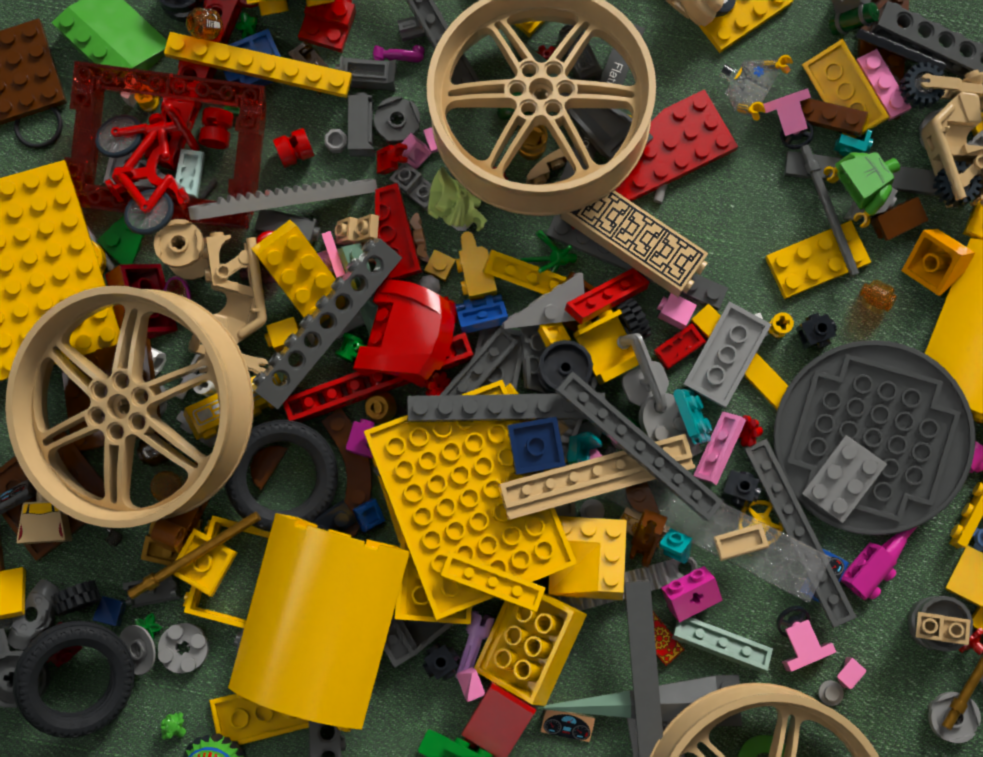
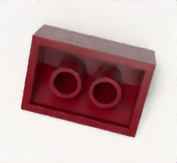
M120 264L105 275L108 286H128L164 291L166 285L161 264ZM116 305L113 308L119 329L121 330L125 308L123 305ZM153 313L149 317L146 338L152 339L178 331L176 321L163 314Z

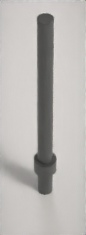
M804 145L800 150L806 163L804 166L808 175H811L850 277L858 275V268L819 172L821 168L818 160L814 159L810 146Z

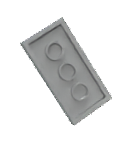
M729 301L683 386L726 408L772 324Z

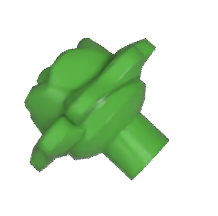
M182 712L173 715L168 714L162 720L160 729L163 740L171 739L174 735L182 738L186 734V729L182 727L184 722Z

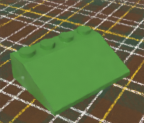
M80 0L68 6L51 22L59 34L121 92L132 76L140 79L164 56L167 40L124 0Z

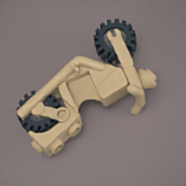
M923 62L917 66L915 64L900 81L902 84L899 86V91L903 90L900 95L907 97L904 101L906 104L912 102L911 107L915 108L919 105V109H923L925 106L926 108L931 107L939 99H952L924 126L921 132V137L935 174L934 181L936 183L933 184V189L937 188V191L934 193L936 196L940 194L941 198L938 200L940 202L944 201L946 208L963 206L974 198L975 200L970 205L981 204L983 207V146L968 145L966 140L969 132L982 121L983 72L979 73V70L968 72L964 75L965 78L961 80L960 78L942 76L944 74L943 70L938 73L936 71L938 66L935 65L931 68V63L929 62L925 65Z

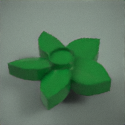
M242 12L241 22L235 25L238 30H243L242 39L248 37L249 34H256L257 18L250 17L248 13Z
M154 613L149 614L145 620L135 619V624L146 629L152 639H154L153 632H159L163 629L161 625L155 623Z

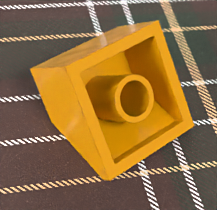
M939 229L923 230L901 271L940 296L964 274L975 252Z

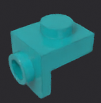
M867 130L862 135L861 140L841 134L835 142L833 150L838 151L844 157L852 152L868 153L873 144V139H870L872 131Z
M581 432L578 435L570 436L569 451L567 452L568 463L571 465L590 460V450L602 447V441L592 432Z
M670 528L660 541L659 547L664 549V555L686 564L690 558L693 538Z

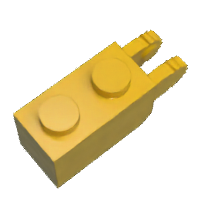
M463 232L461 234L462 250L459 251V259H455L458 273L462 272L464 281L460 282L463 296L468 295V299L473 301L484 298L486 295H497L494 276L483 272L489 256L488 250L483 246L477 247L472 232Z

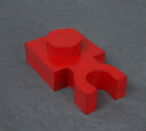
M399 143L395 146L388 145L378 150L377 174L386 175L397 170L398 163H407L408 158L402 156L403 151L408 149L407 145Z

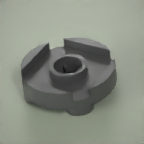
M394 96L383 100L379 104L374 115V125L379 136L387 143H402L410 133L415 136L419 132L420 113L412 101ZM393 116L403 117L404 121H401L400 125L392 124Z

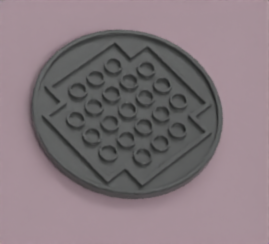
M868 340L852 342L835 347L813 359L794 377L787 387L777 409L774 423L775 455L797 500L820 520L836 528L856 534H895L915 528L934 518L953 501L961 490L971 469L975 451L973 415L969 403L956 380L944 367L928 355L912 347L890 341ZM847 435L883 460L887 465L842 523L803 495L802 492L843 437Z

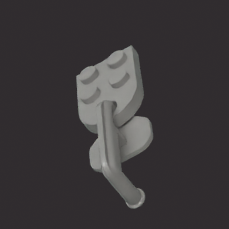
M639 333L620 336L617 339L618 347L628 349L632 345L639 363V367L624 374L622 387L627 400L640 406L639 424L642 432L654 442L686 433L692 457L701 453L699 444L695 445L688 435L674 395L666 393L669 380L663 366L659 362L651 360L645 342Z

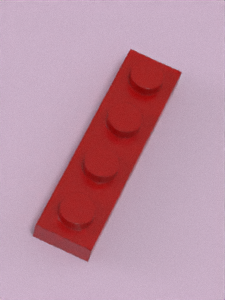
M632 268L567 302L564 310L582 325L648 289L650 282Z

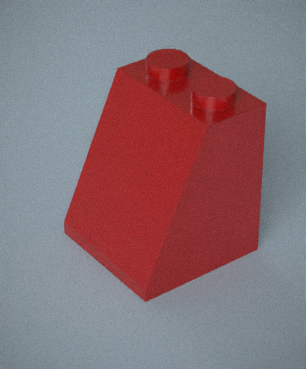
M491 681L461 735L465 737V741L470 743L469 746L475 749L477 746H480L493 754L492 757H508L535 714L536 708Z

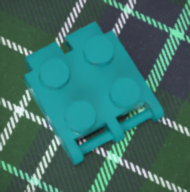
M676 389L673 395L692 442L695 445L710 442L711 437L709 433L712 431V427L708 418L703 416L701 411L703 403L700 397L696 396L691 389Z

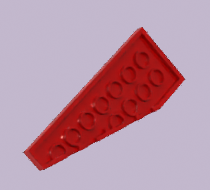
M705 89L663 109L651 121L649 133L653 136V140L645 147L642 156L630 175L614 191L632 202L738 149L737 143Z

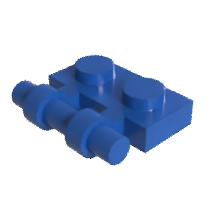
M490 294L473 301L467 299L463 300L464 303L456 304L462 333L497 327L508 319L501 294L494 296Z

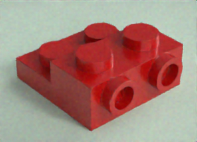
M335 0V2L307 7L306 4L304 10L305 17L298 34V39L343 53L356 15V7L352 0Z

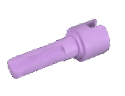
M472 610L471 624L466 627L469 636L457 673L474 667L482 640L488 638L495 620L494 617L485 614L482 618L478 611Z

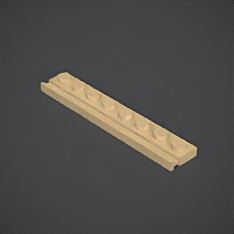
M686 433L655 442L686 470L696 468L695 464L693 465L692 453ZM619 451L498 484L504 509L507 513V520L656 478L625 451Z

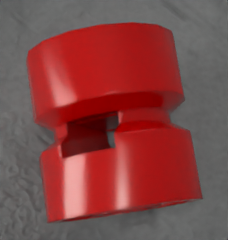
M205 108L201 121L204 127L200 129L198 142L203 146L213 149H227L230 144L231 134L228 130L232 128L233 113L221 108Z
M304 128L291 132L290 137L283 135L273 139L284 168L296 164L297 159L304 161L315 156Z

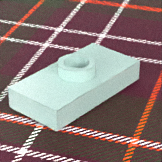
M181 149L175 180L185 187L189 198L198 199L205 153Z

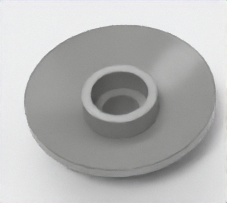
M139 625L128 626L121 632L120 638L131 654L134 674L142 675L149 672L154 665L156 656L155 645L146 629Z

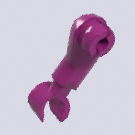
M375 45L373 57L374 60L384 61L387 58L390 61L396 59V61L419 63L424 58L425 49L422 46L415 45L412 51L404 49L384 50L382 47Z

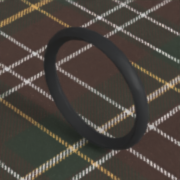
M51 107L50 110L57 117V130L50 140L41 144L26 141L19 131L20 119L15 120V135L23 145L39 149L51 145L58 139L62 131L63 120L55 107Z

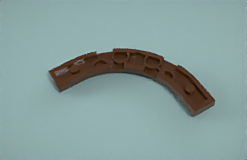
M339 408L321 422L343 456L347 474V489L344 501L354 515L353 509L371 499L372 473L369 458L346 452L345 449L353 424L344 411ZM358 521L342 533L349 534L351 538H354L360 529Z

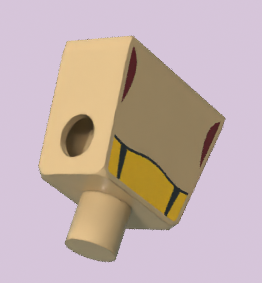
M36 490L37 502H25L22 505L17 543L35 544L72 541L68 515L49 503Z

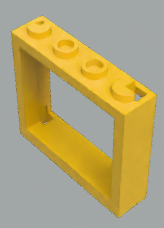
M212 515L211 520H208L207 526L204 528V534L213 538L220 534L222 526L230 528L238 522ZM250 526L243 531L269 538L270 532L254 526ZM191 586L190 592H186L183 604L185 606V613L241 628L245 627L246 619L198 607L202 591Z

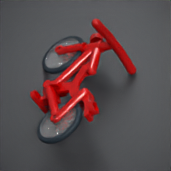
M166 103L164 110L173 122H164L162 115L159 113L152 114L149 117L150 125L146 123L141 124L138 119L130 115H117L105 121L96 134V147L106 157L120 158L134 151L123 167H116L114 169L112 179L116 185L110 179L106 180L105 183L119 202L124 201L121 193L125 191L132 197L125 208L124 220L127 227L136 234L150 235L160 231L169 223L174 211L173 201L170 197L173 193L176 195L179 205L183 210L188 208L186 202L190 201L186 190L183 187L179 188L177 181L172 175H166L162 179L156 174L158 162L162 159L167 160L170 158L167 138L169 132L179 130L191 150H200L196 139L171 103ZM158 137L159 146L152 151L147 160L146 167L135 168ZM148 179L157 188L140 192L133 182Z

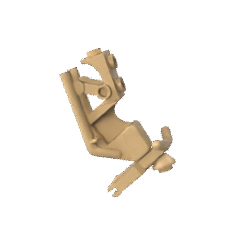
M214 232L209 234L210 237L205 238L204 251L202 253V259H207L208 268H204L205 281L211 284V289L226 295L227 303L222 311L213 315L225 326L238 344L259 330L267 321L259 259L251 249L257 244L256 237L246 238L244 250L228 263L220 264V249L224 244L229 243L231 235H224V232ZM241 268H247L249 286L229 281L228 277ZM193 334L189 341L188 350L190 353L200 355L195 362L197 363L204 358L205 348L203 345H200V340ZM242 354L248 371L258 374L260 371L264 372L266 370L263 367H259V365L266 366L268 364L266 359ZM209 368L200 369L199 373H206L209 371Z

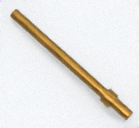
M255 511L159 572L147 575L141 583L127 591L129 597L134 599L147 590L152 591L160 586L161 581L260 521L259 514Z
M983 655L958 698H954L949 706L951 710L943 721L942 726L950 731L960 714L963 715L968 707L967 702L983 676Z

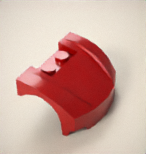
M384 280L376 289L373 302L378 305V310L367 346L359 347L353 369L364 376L374 373L395 375L419 387H425V381L429 379L434 370L441 369L452 343L455 323L454 316L450 311L449 301L438 293L415 283L400 280Z

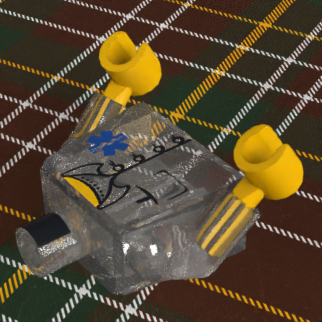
M783 55L779 59L744 60L738 70L725 64L719 76L730 82L725 94L728 96L734 111L749 116L752 115L754 120H759L760 115L758 112H766L762 102L780 72L778 70L781 69L785 74L790 72V68L786 64L793 63L791 57Z

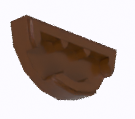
M279 445L269 446L261 449L253 457L250 465L251 476L254 484L260 490H263L289 449Z
M647 482L626 487L627 501L634 510L642 514L645 508L660 514Z

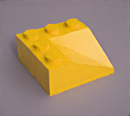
M558 516L577 564L549 575L548 595L623 600L627 520Z

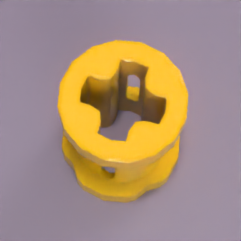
M142 84L134 89V98L142 110L152 112L158 108L160 100L150 85Z
M778 313L769 322L772 325L768 333L775 338L785 336L793 328V318L787 313ZM778 321L780 325H784L783 329H781V326L776 325Z

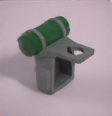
M831 0L835 15L829 20V29L833 35H846L849 31L864 26L869 27L878 21L879 9L871 0Z

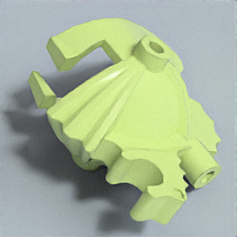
M441 167L431 184L428 214L435 219L441 217L446 224L455 227H463L464 224L466 227H469L474 222L477 225L476 231L479 232L487 222L484 215L476 209L481 205V199L471 194L457 180H454L444 167Z

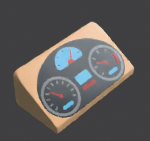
M545 710L540 732L590 742L595 718L572 712Z

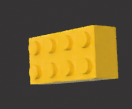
M291 220L251 248L303 318L307 314L311 315L316 310L315 304L323 295L327 296L332 290L331 285L336 280L298 226ZM339 296L336 299L335 304L338 309L345 305V298L343 296ZM322 316L320 319V324L327 320L329 316Z

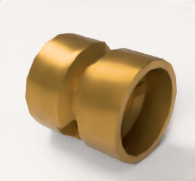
M537 125L533 128L518 150L521 157L527 160H535L544 154L548 137L547 129L544 125Z

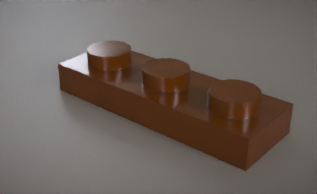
M810 98L800 101L805 121L811 125L861 137L868 118V112Z

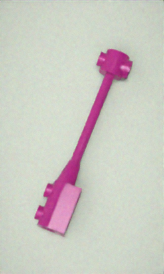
M976 441L969 473L983 471V446ZM917 527L897 533L882 546L869 542L847 568L841 581L863 600H867V598L872 600L878 597L881 593L878 585L883 579L890 581L895 577L896 570L893 567L897 564V559L906 545L907 539Z

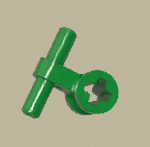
M345 332L343 335L344 340L334 355L347 362L354 363L359 347L366 345H363L364 341Z

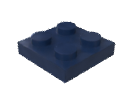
M557 417L507 425L516 475L566 466Z

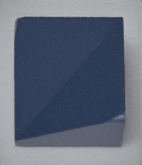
M102 596V600L93 616V621L121 626L127 605L126 601Z

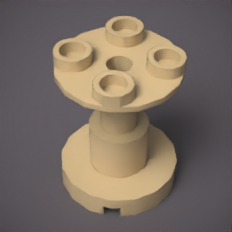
M174 219L169 221L154 237L156 255L164 264L170 267L176 276L186 280H195L204 276V268H208L207 259H202L205 238L194 224L187 220Z

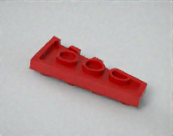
M395 183L375 189V215L379 216L378 238L382 239L402 257L385 280H399L422 273L399 184Z

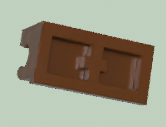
M915 197L871 217L870 223L878 238H884L887 241L929 219L919 197Z
M644 508L631 542L633 546L629 555L632 560L636 553H640L644 556L642 566L649 567L668 517Z

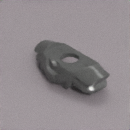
M41 579L31 590L25 601V614L29 608L34 607L37 609L38 616L32 622H29L25 615L16 617L7 638L8 644L11 647L24 650L35 637L52 626L56 610L51 596L60 591L55 584Z

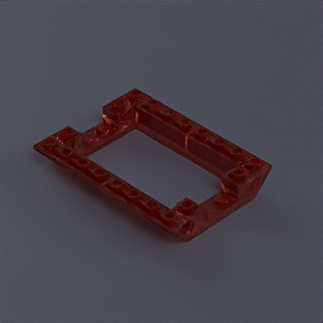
M74 61L70 109L76 111L71 158L65 157L64 160L67 163L81 207L124 213L127 204L132 199L130 194L125 191L121 193L124 201L119 202L107 186L95 185L98 158L95 138L101 126L104 92L239 109V117L236 116L235 131L239 135L234 179H229L228 193L235 199L237 194L246 197L247 192L255 196L256 191H258L267 114L265 86ZM175 195L170 196L174 205L171 219H184L189 222L249 229L254 211L190 220L188 208L183 210L179 205L177 197ZM190 198L186 205L190 207L217 201ZM168 202L161 208L157 217L165 218L168 211ZM135 204L130 214L145 216L139 206Z

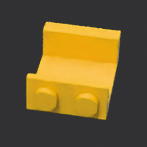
M609 309L598 315L600 318L598 321L592 323L589 320L582 325H578L579 330L573 334L577 343L584 346L591 355L593 362L592 372L599 385L639 365L632 345L628 349H621L617 345V339L620 336L627 335L618 318L622 314L620 309L615 312Z

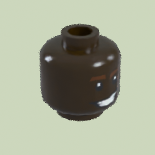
M157 435V436L160 437L162 440H164L166 443H168L170 446H172L173 448H175V446H174L172 443H170L168 440H166L163 436ZM142 439L139 441L137 454L145 465L148 464L156 467L170 460Z

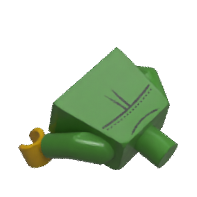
M852 152L835 164L836 167H826L823 173L828 176L833 172L832 176L827 178V181L829 183H836L840 179L859 209L865 210L863 213H856L853 220L857 222L860 217L864 216L865 220L860 227L866 228L870 224L869 216H874L891 194L894 181L893 174L900 171V164L895 158L884 162L876 152L870 154Z

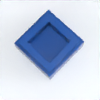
M371 499L353 509L363 532L386 521L376 499Z

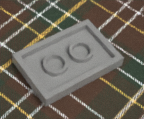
M845 435L802 494L843 523L886 467L887 463Z

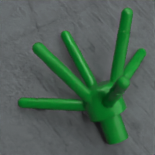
M538 230L535 234L552 249L550 256L520 259L524 262L551 261L549 264L539 268L538 272L542 273L553 267L551 272L556 273L560 265H566L568 262L575 263L577 255L575 253H568L572 248L571 245H568L565 249H559L542 230Z

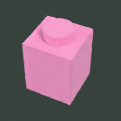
M670 293L668 298L663 296L657 309L661 312L657 318L683 330L697 305Z

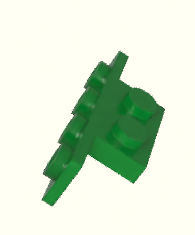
M431 729L427 730L418 749L419 753L427 757L493 756V754L480 748L478 752L468 748L470 743L456 737L454 741Z

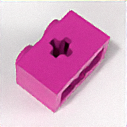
M705 566L695 569L691 573L661 587L668 609L679 623L723 601L715 577Z

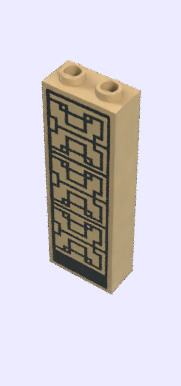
M614 190L589 206L561 214L562 220L676 297H679L682 292L687 294L694 284V281L691 279L695 273L700 275L708 264L705 261L708 255L706 251Z

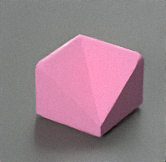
M412 133L402 142V144H406L408 147L407 150L403 151L402 156L407 157V163L416 170L432 154L427 145Z
M846 657L844 668L837 675V679L842 687L852 689L866 673V669L855 659Z
M471 667L457 673L459 684L467 702L484 696L485 692L475 668Z

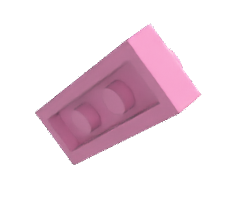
M877 49L856 59V62L889 115V121L908 112L912 108L909 103L906 104L904 102L906 97L900 95L902 91H899V85Z
M722 411L711 435V441L708 442L693 475L698 480L714 485L718 484L746 422L743 417Z

